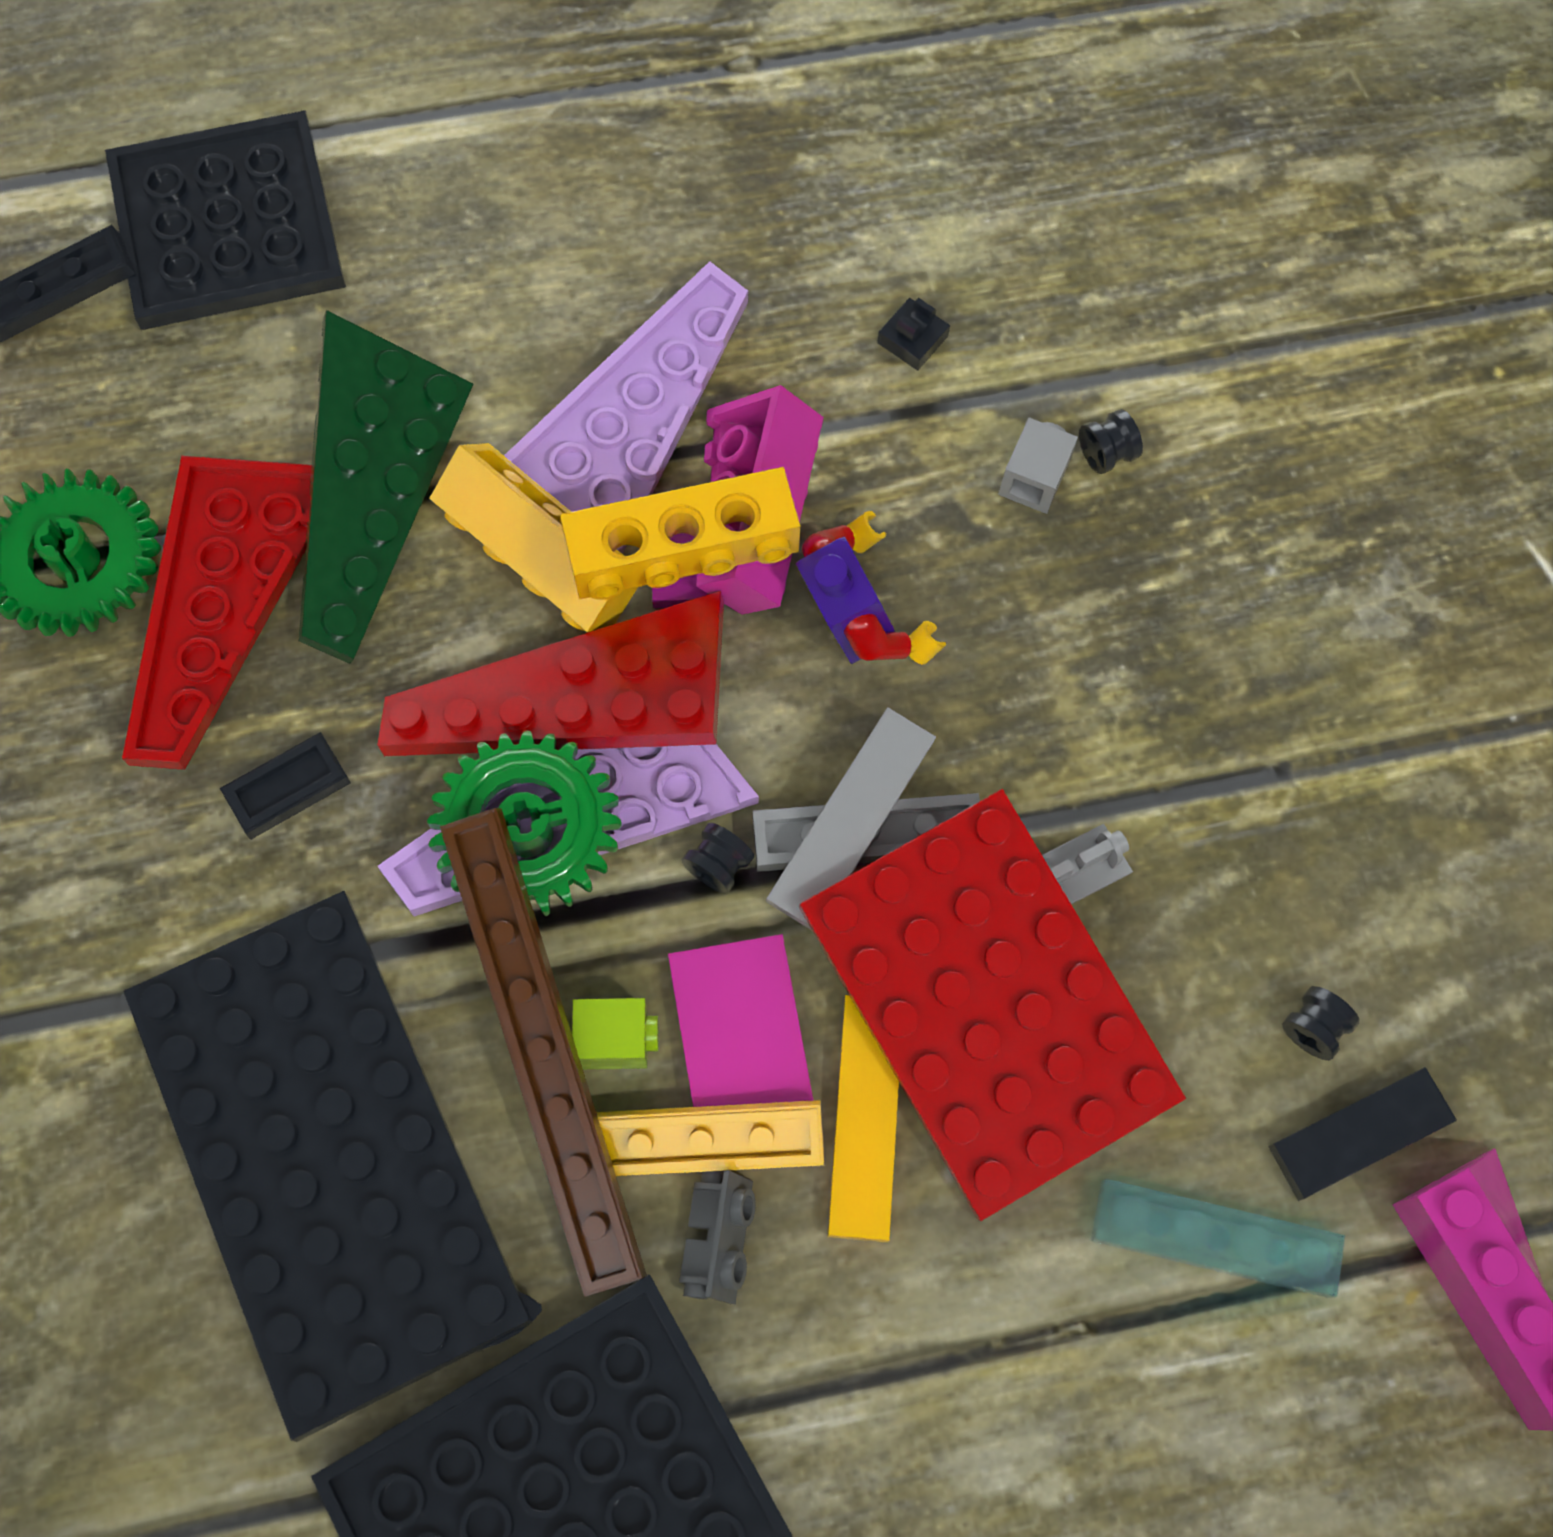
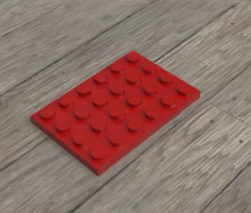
M1003 788L798 905L979 1221L985 1220L1187 1099Z

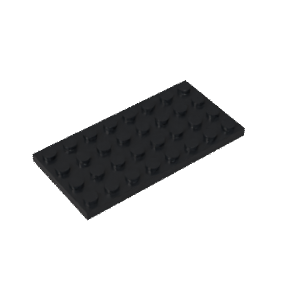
M345 891L124 990L132 1016L291 1441L298 1442L532 1323L360 921Z

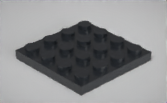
M306 110L105 150L119 232L136 273L128 278L135 320L141 330L346 287Z

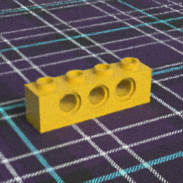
M784 467L560 514L579 600L589 597L596 600L611 599L620 595L626 589L645 585L653 588L666 587L674 584L681 577L700 573L709 576L721 575L731 571L737 565L755 561L764 564L776 563L786 559L792 553L799 552L801 526ZM732 522H744L750 527L744 531L736 532L727 529L725 526ZM680 533L690 534L695 537L692 541L684 544L675 543L670 540L671 537ZM624 545H632L639 548L636 553L629 556H621L614 553L616 549Z

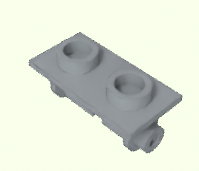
M1104 824L1042 855L1071 905L1133 872L1123 856V853L1129 851L1127 839L1119 830L1111 834Z

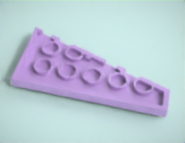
M717 744L578 749L575 757L576 761L587 755L594 756L596 758V767L589 775L607 773L610 776L609 786L600 792L614 793L618 796L619 805L605 812L618 816L621 819L622 826L619 830H609L604 833L616 840L618 849L759 803L757 793ZM534 783L514 784L499 791L487 804L485 811L499 808V805L508 796L517 792L535 794L545 803L561 799L549 788ZM531 819L521 820V834L531 832ZM567 824L553 827L554 837L550 846L543 853L535 857L523 858L517 856V860H534L549 853L562 839ZM428 830L377 866L413 916L462 901L460 892L453 891L451 887V879L454 875L453 870L443 874L437 869L438 860L447 851L433 852L429 847L430 839L441 833V830ZM598 851L599 855L609 853L608 851Z

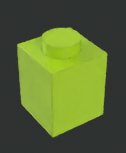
M645 998L573 999L572 1036L583 1070L647 1069V1052L659 1050L658 1015L647 1016Z

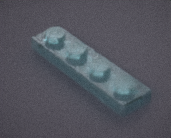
M1104 1179L1100 1185L1091 1241L1333 1298L1338 1295L1345 1235Z

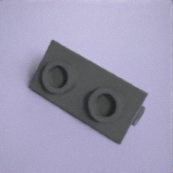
M724 1170L723 1174L711 1171L702 1172L701 1182L694 1183L688 1226L707 1229L708 1237L707 1241L686 1239L679 1283L685 1284L683 1296L704 1300L711 1298L728 1304H736L737 1290L742 1287L747 1271V1261L743 1253L746 1228L752 1223L756 1208L755 1195L752 1191V1180Z

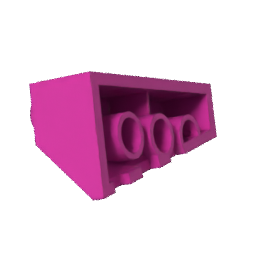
M782 385L707 409L706 425L714 429L713 441L705 444L704 462L711 466L710 482L784 467L800 523L824 417ZM732 522L725 527L731 531L739 532L748 529L750 526L744 522ZM792 554L776 563L764 564L755 561L737 565L731 571L721 575L709 576L700 573L697 574L696 586L708 594L721 591L724 604L741 615L780 607L786 588V579Z
M1494 1148L1392 1205L1528 1430H1553V1303L1547 1295L1500 1160Z

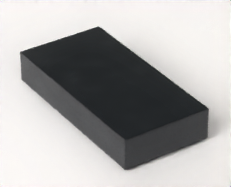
M319 732L224 785L220 790L245 834L252 840L351 784L324 736Z

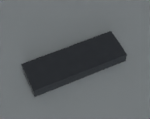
M110 225L0 281V343L135 275L136 273L121 234Z
M1424 1067L1268 1147L1296 1198L1300 1201L1456 1122L1457 1119L1427 1068Z

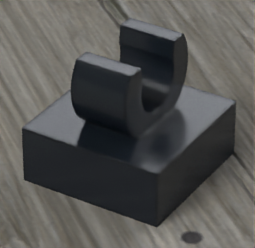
M909 297L878 332L877 343L918 371L949 335L950 325L936 316V309L919 297L916 301Z

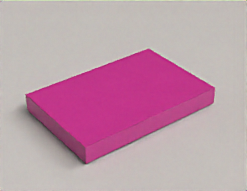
M783 934L668 953L693 1107L814 1101Z

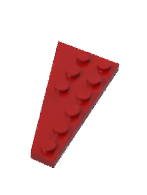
M181 456L122 759L129 766L186 769L307 549L306 534L310 514L312 465Z
M717 591L387 696L384 700L377 745L384 757L478 753L477 744L479 742H485L493 750L498 749L499 736L503 733L509 736L513 745L519 744L524 731H531L534 744L539 745L547 734H554L556 750H560L569 742H575L578 749L716 745L724 613L722 593Z

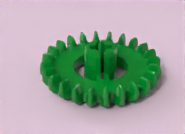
M66 468L64 470L63 487H58L50 475L43 473L44 492L41 494L27 483H21L27 501L24 504L14 501L6 495L3 496V501L12 515L9 518L0 516V613L6 619H17V623L23 630H32L38 626L44 636L53 635L60 626L63 633L67 637L76 635L80 624H84L89 632H95L99 627V618L104 617L111 623L116 622L119 619L116 610L119 606L129 610L136 606L131 597L133 592L146 593L149 590L150 586L142 576L153 575L159 568L151 559V557L158 555L162 548L160 543L154 539L159 527L153 519L149 518L150 508L146 502L142 500L137 501V494L130 486H124L120 490L118 481L112 475H108L101 485L95 472L88 469L81 486L75 474ZM77 522L96 525L106 533L109 539V555L106 563L91 580L89 577L97 570L100 563V553ZM36 551L57 577L67 581L68 588L62 589L48 586L37 578L34 572L33 560ZM65 558H67V560H68V561L71 563V565L75 568V570L77 571V574H76L75 571L71 568V566L67 563V561L65 560Z
M524 731L519 744L513 745L509 736L503 733L499 736L498 749L493 750L485 742H479L477 748L480 758L474 760L466 755L458 757L457 760L463 770L461 775L452 772H446L442 775L443 782L451 790L450 792H437L431 797L434 805L442 808L444 811L430 815L427 819L428 826L434 830H441L440 826L484 812L487 804L499 791L514 784L534 783L549 788L561 800L545 803L535 794L517 792L508 796L499 805V808H502L515 853L523 858L535 857L543 853L550 846L554 837L553 827L567 824L562 839L549 853L534 860L518 861L530 900H536L545 916H548L550 913V896L556 894L566 906H572L573 899L569 886L574 883L585 891L591 892L593 886L586 870L592 869L602 874L608 872L607 863L598 854V851L615 853L618 850L616 840L604 833L609 830H619L622 826L621 819L618 816L605 812L619 805L618 796L614 793L600 792L609 786L610 776L607 773L589 775L596 767V758L587 755L575 761L578 753L577 744L569 742L560 750H556L554 734H547L541 743L536 745L534 744L531 731ZM530 818L532 831L521 834L520 821ZM442 833L435 835L429 841V847L433 852L447 851ZM448 852L442 855L437 862V869L443 874L453 870ZM453 875L451 887L453 891L460 892L455 875Z

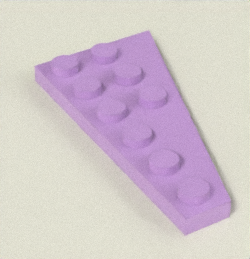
M709 262L504 456L571 512L652 495L748 304V290L713 263ZM627 545L621 546L617 550L623 554Z

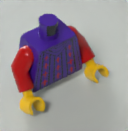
M866 511L847 526L840 525L810 535L802 546L804 558L800 559L796 565L825 621L851 664L861 659L866 661L906 659L909 656L915 662L923 665L927 664L946 646L945 642L936 641L931 637L937 630V626L930 621H924L910 635L905 632H896L852 551L853 549L857 553H863L886 537L885 532L879 534L869 525V521L876 517L874 512Z

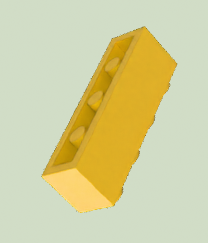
M491 444L458 446L429 498L445 511L444 516L446 520L458 529L471 533L484 544L483 550L489 557L510 566L523 577L522 583L528 590L538 596L546 597L562 610L561 615L563 619L571 626L590 632L614 625L638 587L626 589L620 595L611 599L596 600L589 597L579 600L560 514L571 511ZM617 549L614 551V553L624 556Z

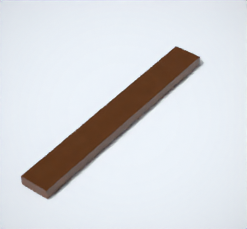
M493 808L440 826L584 1297L641 1280L647 1275L502 808Z

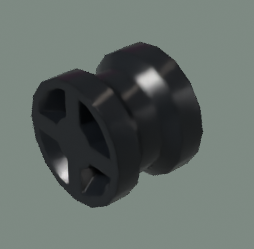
M1123 409L1109 413L1106 421L1102 423L1092 421L1082 425L1079 429V441L1083 455L1090 467L1098 474H1104L1113 470L1116 462L1120 460L1131 462L1140 458L1143 453V443L1139 429L1134 419Z
M708 823L702 831L703 841L697 849L688 850L681 861L685 868L702 883L717 892L728 894L734 886V874L739 868L747 867L754 858V853L745 842L726 828L715 823Z
M1311 986L1302 997L1303 1007L1299 1012L1289 1014L1282 1023V1027L1286 1035L1304 1051L1319 1059L1330 1061L1340 1050L1339 1039L1343 1034H1350L1359 1024V1017L1355 1010L1338 995L1322 987Z

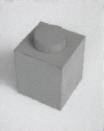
M1028 418L1005 469L998 495L1047 514L1069 465L1078 436L1067 433L1057 424L1051 422L1042 423Z

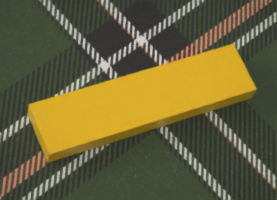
M845 995L827 1237L889 1242L899 1081L849 995Z
M821 1100L596 1112L616 1176L824 1165Z

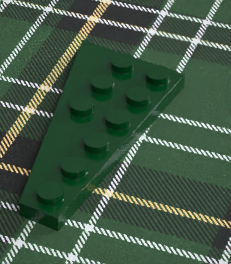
M326 310L322 324L323 342L321 361L319 363L318 407L315 415L310 482V514L307 523V553L305 575L303 577L298 641L351 664L474 384Z

